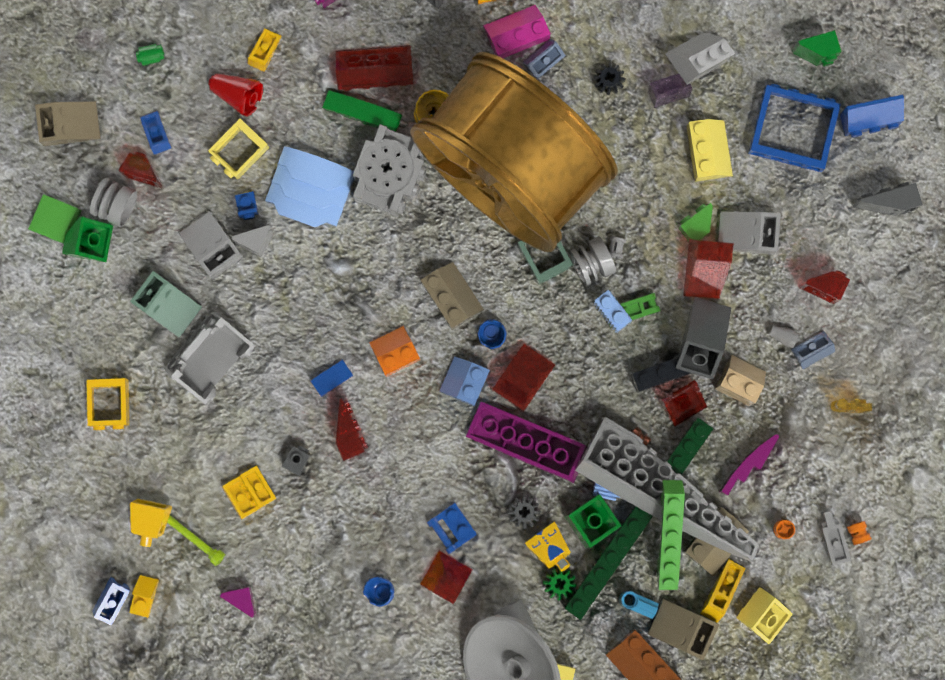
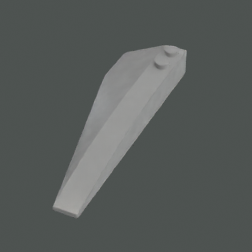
M604 417L575 471L662 520V481L683 480L685 500L682 531L747 561L752 562L760 546L741 528L737 529L729 517H724L717 511L718 507L712 502L706 501L703 498L704 495L681 474H676L671 469L672 466L666 461L664 463L656 456L657 453L652 448L649 449L645 446L639 436Z

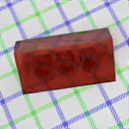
M411 45L336 51L338 90L348 91L372 87L387 88L389 86L414 84Z

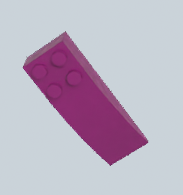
M480 402L466 434L467 438L571 483H574L577 478L578 472L575 469L587 448L586 445L484 402Z

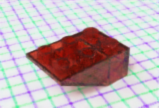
M523 344L493 387L492 392L524 413L555 364Z
M341 398L339 399L336 445L343 461L348 462L366 454L365 449L369 447L365 438L359 436L358 431L361 429L357 420L351 417L353 410L348 401L345 402Z

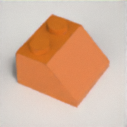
M404 326L369 342L386 377L420 361V357Z

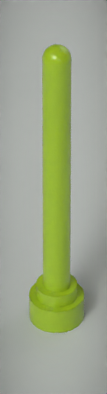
M171 515L169 516L167 522L169 525L205 552L213 565L218 566L226 555L224 552L217 549L213 550Z

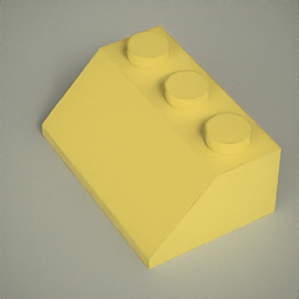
M705 119L689 122L686 128L695 182L732 177L724 120Z

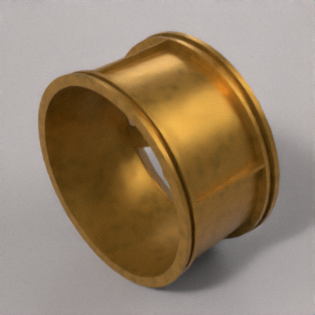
M487 52L476 53L467 66V73L433 117L421 118L410 130L414 143L424 157L464 198L507 232L524 243L544 252H552L556 248L557 243L562 239L560 229L600 187L607 186L618 174L615 160L605 144L571 107L549 88L518 66Z

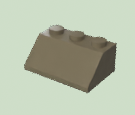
M453 262L421 279V284L451 330H454L484 310Z
M722 507L717 508V511L724 517L727 516L732 520V524L737 529L741 528L748 534L749 531L734 516ZM696 537L693 538L683 551L684 554L711 576L717 573L731 555V553Z

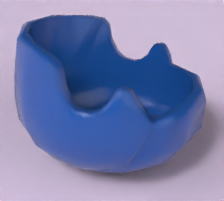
M495 319L484 321L478 330L480 343L489 349L499 348L507 337L505 326Z
M378 576L370 578L365 583L363 594L368 598L370 604L382 607L388 605L393 600L395 589L387 578Z

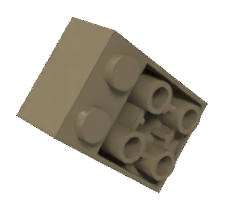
M96 101L51 102L35 105L39 142L44 147L101 139Z
M663 599L648 635L704 661L719 624Z

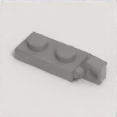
M831 511L822 512L824 523H820L831 566L851 561L841 523H839L838 519H833Z

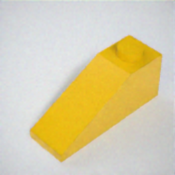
M730 559L727 560L700 612L701 615L715 623L719 622L725 615L746 568Z

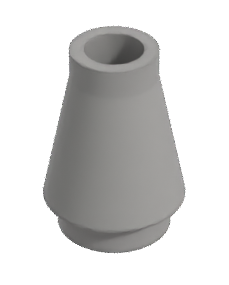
M774 325L769 336L775 338L787 348H794L800 334L796 333V330Z

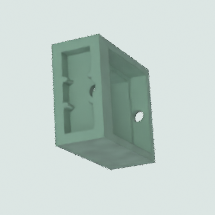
M521 240L517 243L538 285L573 267L560 241L556 247L564 261L540 274L525 247L527 244Z

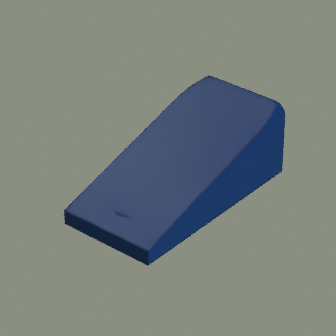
M158 111L140 117L153 154L171 149V144Z
M341 360L312 379L311 383L320 396L323 397L351 378L353 374L345 362Z

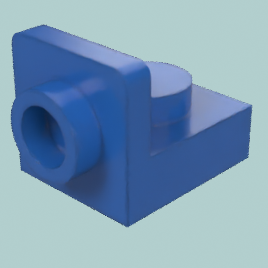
M253 191L235 195L240 219L251 220L255 218V215H259Z

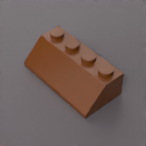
M634 628L605 654L628 680H681Z

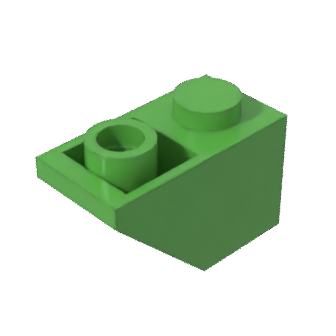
M711 203L707 206L705 204L701 205L695 210L697 214L693 217L688 215L680 221L682 225L678 229L691 246H694L710 233L713 210Z

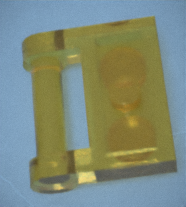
M842 398L831 402L830 409L833 412L867 413L872 411V403H866L865 399H855L848 402Z

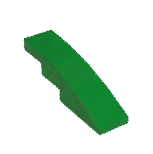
M328 91L322 107L326 111L341 114L346 118L360 121L365 125L379 128V125L386 126L387 129L394 132L397 131L402 115L397 112L333 91Z

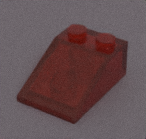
M689 239L683 296L720 299L732 263L734 243Z

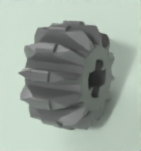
M522 496V503H520L518 498H515L517 506L510 503L509 506L514 508L515 511H508V514H515L514 517L510 518V521L518 519L515 524L516 527L523 522L522 527L526 529V522L533 527L534 524L531 519L539 521V518L534 516V514L541 513L540 510L534 511V508L538 507L539 504L530 505L533 501L532 497L528 503H526V496ZM523 507H527L526 510L529 509L530 511L526 518H522V515H519V510H522Z

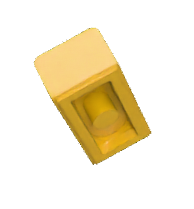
M264 28L248 57V65L265 72L282 36Z

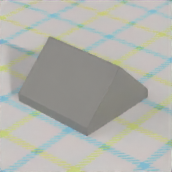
M267 225L232 236V238L239 247L261 258L274 233L271 227Z

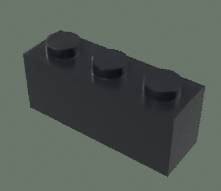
M677 357L635 372L630 376L636 392L639 393L692 373L676 369Z

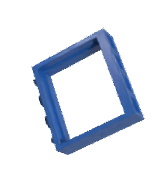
M777 84L767 85L763 91L748 154L817 172L824 171L841 104L836 103V100L831 98L820 99L812 93L805 95L799 93L800 91L796 89H781V86ZM770 95L832 110L820 160L758 144Z

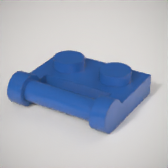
M456 503L427 522L428 526H432L447 548L448 554L477 535ZM441 519L445 521L458 540L456 543L453 544L438 521Z

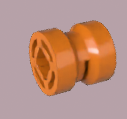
M779 520L773 526V533L779 539H790L795 534V526L789 520Z
M865 521L847 526L848 533L852 535L851 541L853 545H858L872 539L870 533L866 531L867 525Z

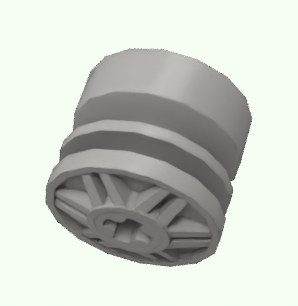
M104 178L93 195L90 214L98 216L100 219H105L108 215V222L121 228L125 225L133 211L137 199V191L127 186H123L119 190L118 182L112 183L111 179Z
M600 236L587 242L588 251L582 245H579L580 255L574 248L569 250L574 270L586 286L591 285L589 276H591L594 282L598 281V271L603 277L616 273L613 259Z

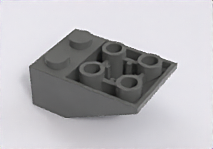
M909 182L899 184L893 190H891V187L879 190L880 192L875 195L872 192L864 194L861 198L857 199L858 201L853 207L899 216L915 211L923 204L916 183L909 184Z

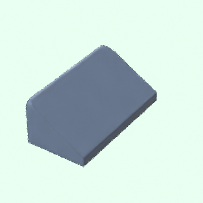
M550 39L523 61V64L538 79L566 55L558 43Z
M825 331L792 348L791 351L801 368L805 369L834 353L835 345Z

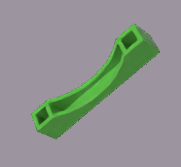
M683 480L662 481L661 544L657 561L659 590H678L685 500Z

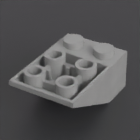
M210 211L179 233L212 280L243 258Z
M720 212L717 250L776 254L778 252L781 214L767 212Z

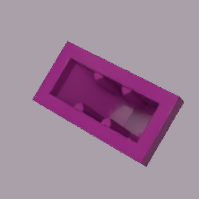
M251 587L221 593V598L251 618L256 615Z

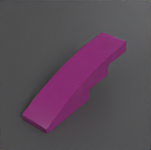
M772 435L749 453L730 474L719 492L728 496L737 480L745 483L752 468L761 470L779 435Z

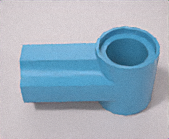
M623 591L619 595V603L622 607L653 619L658 610L659 603L634 592ZM628 594L633 597V602L630 605H626L624 602V598Z

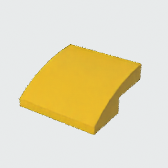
M257 465L222 486L241 520L276 499Z

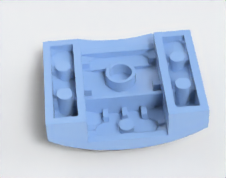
M284 146L265 201L274 204L279 215L314 228L325 223L337 227L354 181V171L313 154Z

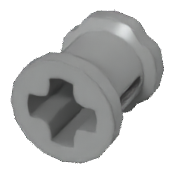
M610 236L609 253L611 257L623 259L622 250L627 240Z

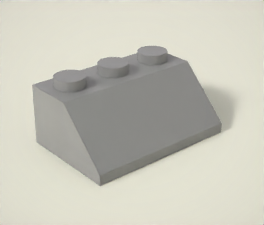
M703 32L668 51L665 55L688 85L725 64L735 52L725 38Z

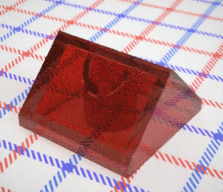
M695 380L659 401L674 426L679 425L707 408Z

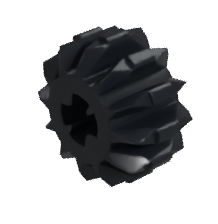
M609 63L607 68L602 64L601 70L596 69L595 73L597 75L593 77V80L597 81L594 85L595 88L601 87L600 93L607 90L606 94L609 96L611 90L614 94H617L618 89H623L622 83L626 81V78L621 77L624 71H618L619 65L612 68V63ZM606 77H613L612 82H610L609 80L606 81Z

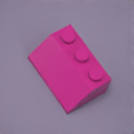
M536 5L483 26L495 55L501 58H506L548 41L551 35L545 19Z

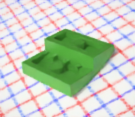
M43 194L28 229L64 244L65 235L77 221L82 210Z

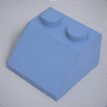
M454 356L439 392L475 407L490 370Z

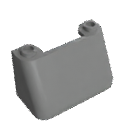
M212 312L165 366V371L206 405L207 402H211L216 396V388L214 386L239 357L241 359L244 357L248 358L253 353L255 345L216 312Z

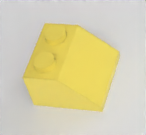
M759 587L736 618L766 643L770 644L792 616V613L774 596Z

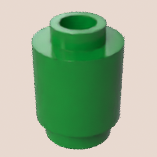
M162 44L138 47L139 51L136 52L137 61L142 63L143 66L159 63L165 59Z

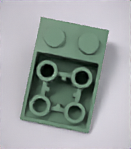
M152 271L130 301L179 338L202 309V306L154 271Z

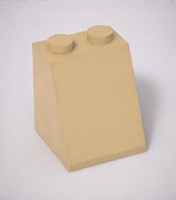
M731 355L715 389L750 406L757 402L762 392L766 372Z

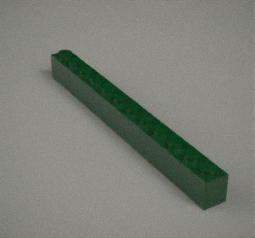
M699 418L693 421L666 460L676 474H683L714 429ZM636 506L633 507L621 527L565 605V610L579 620L583 618L653 515Z

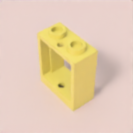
M239 119L208 152L212 155L210 159L217 166L221 164L225 168L223 172L229 178L234 176L238 180L269 149V146L245 122ZM241 131L259 149L235 171L218 153Z

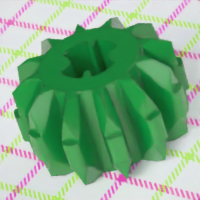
M553 568V577L548 573L546 574V577L551 580L543 581V584L550 585V587L544 590L545 592L553 590L549 595L550 598H553L555 593H557L556 598L558 601L561 599V594H563L565 599H568L566 592L574 593L569 587H576L575 583H570L571 580L575 579V576L567 578L570 570H567L563 575V571L559 570V574H557ZM559 578L561 581H565L562 589L555 587L556 580Z

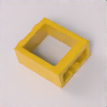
M128 379L87 380V425L93 427V430H105V426H112L113 430L124 429V426H130ZM121 388V420L95 421L94 389Z

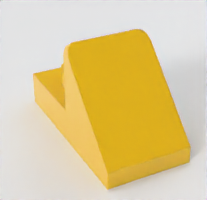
M143 575L139 576L132 592L134 596L129 613L149 618L159 579Z

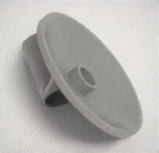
M522 599L495 611L494 616L479 621L467 635L463 650V663L467 680H561L556 660L546 642L538 634Z

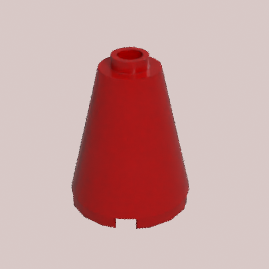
M217 73L211 76L208 82L210 91L246 117L256 111L257 107H255V104L262 99L263 84L258 80Z

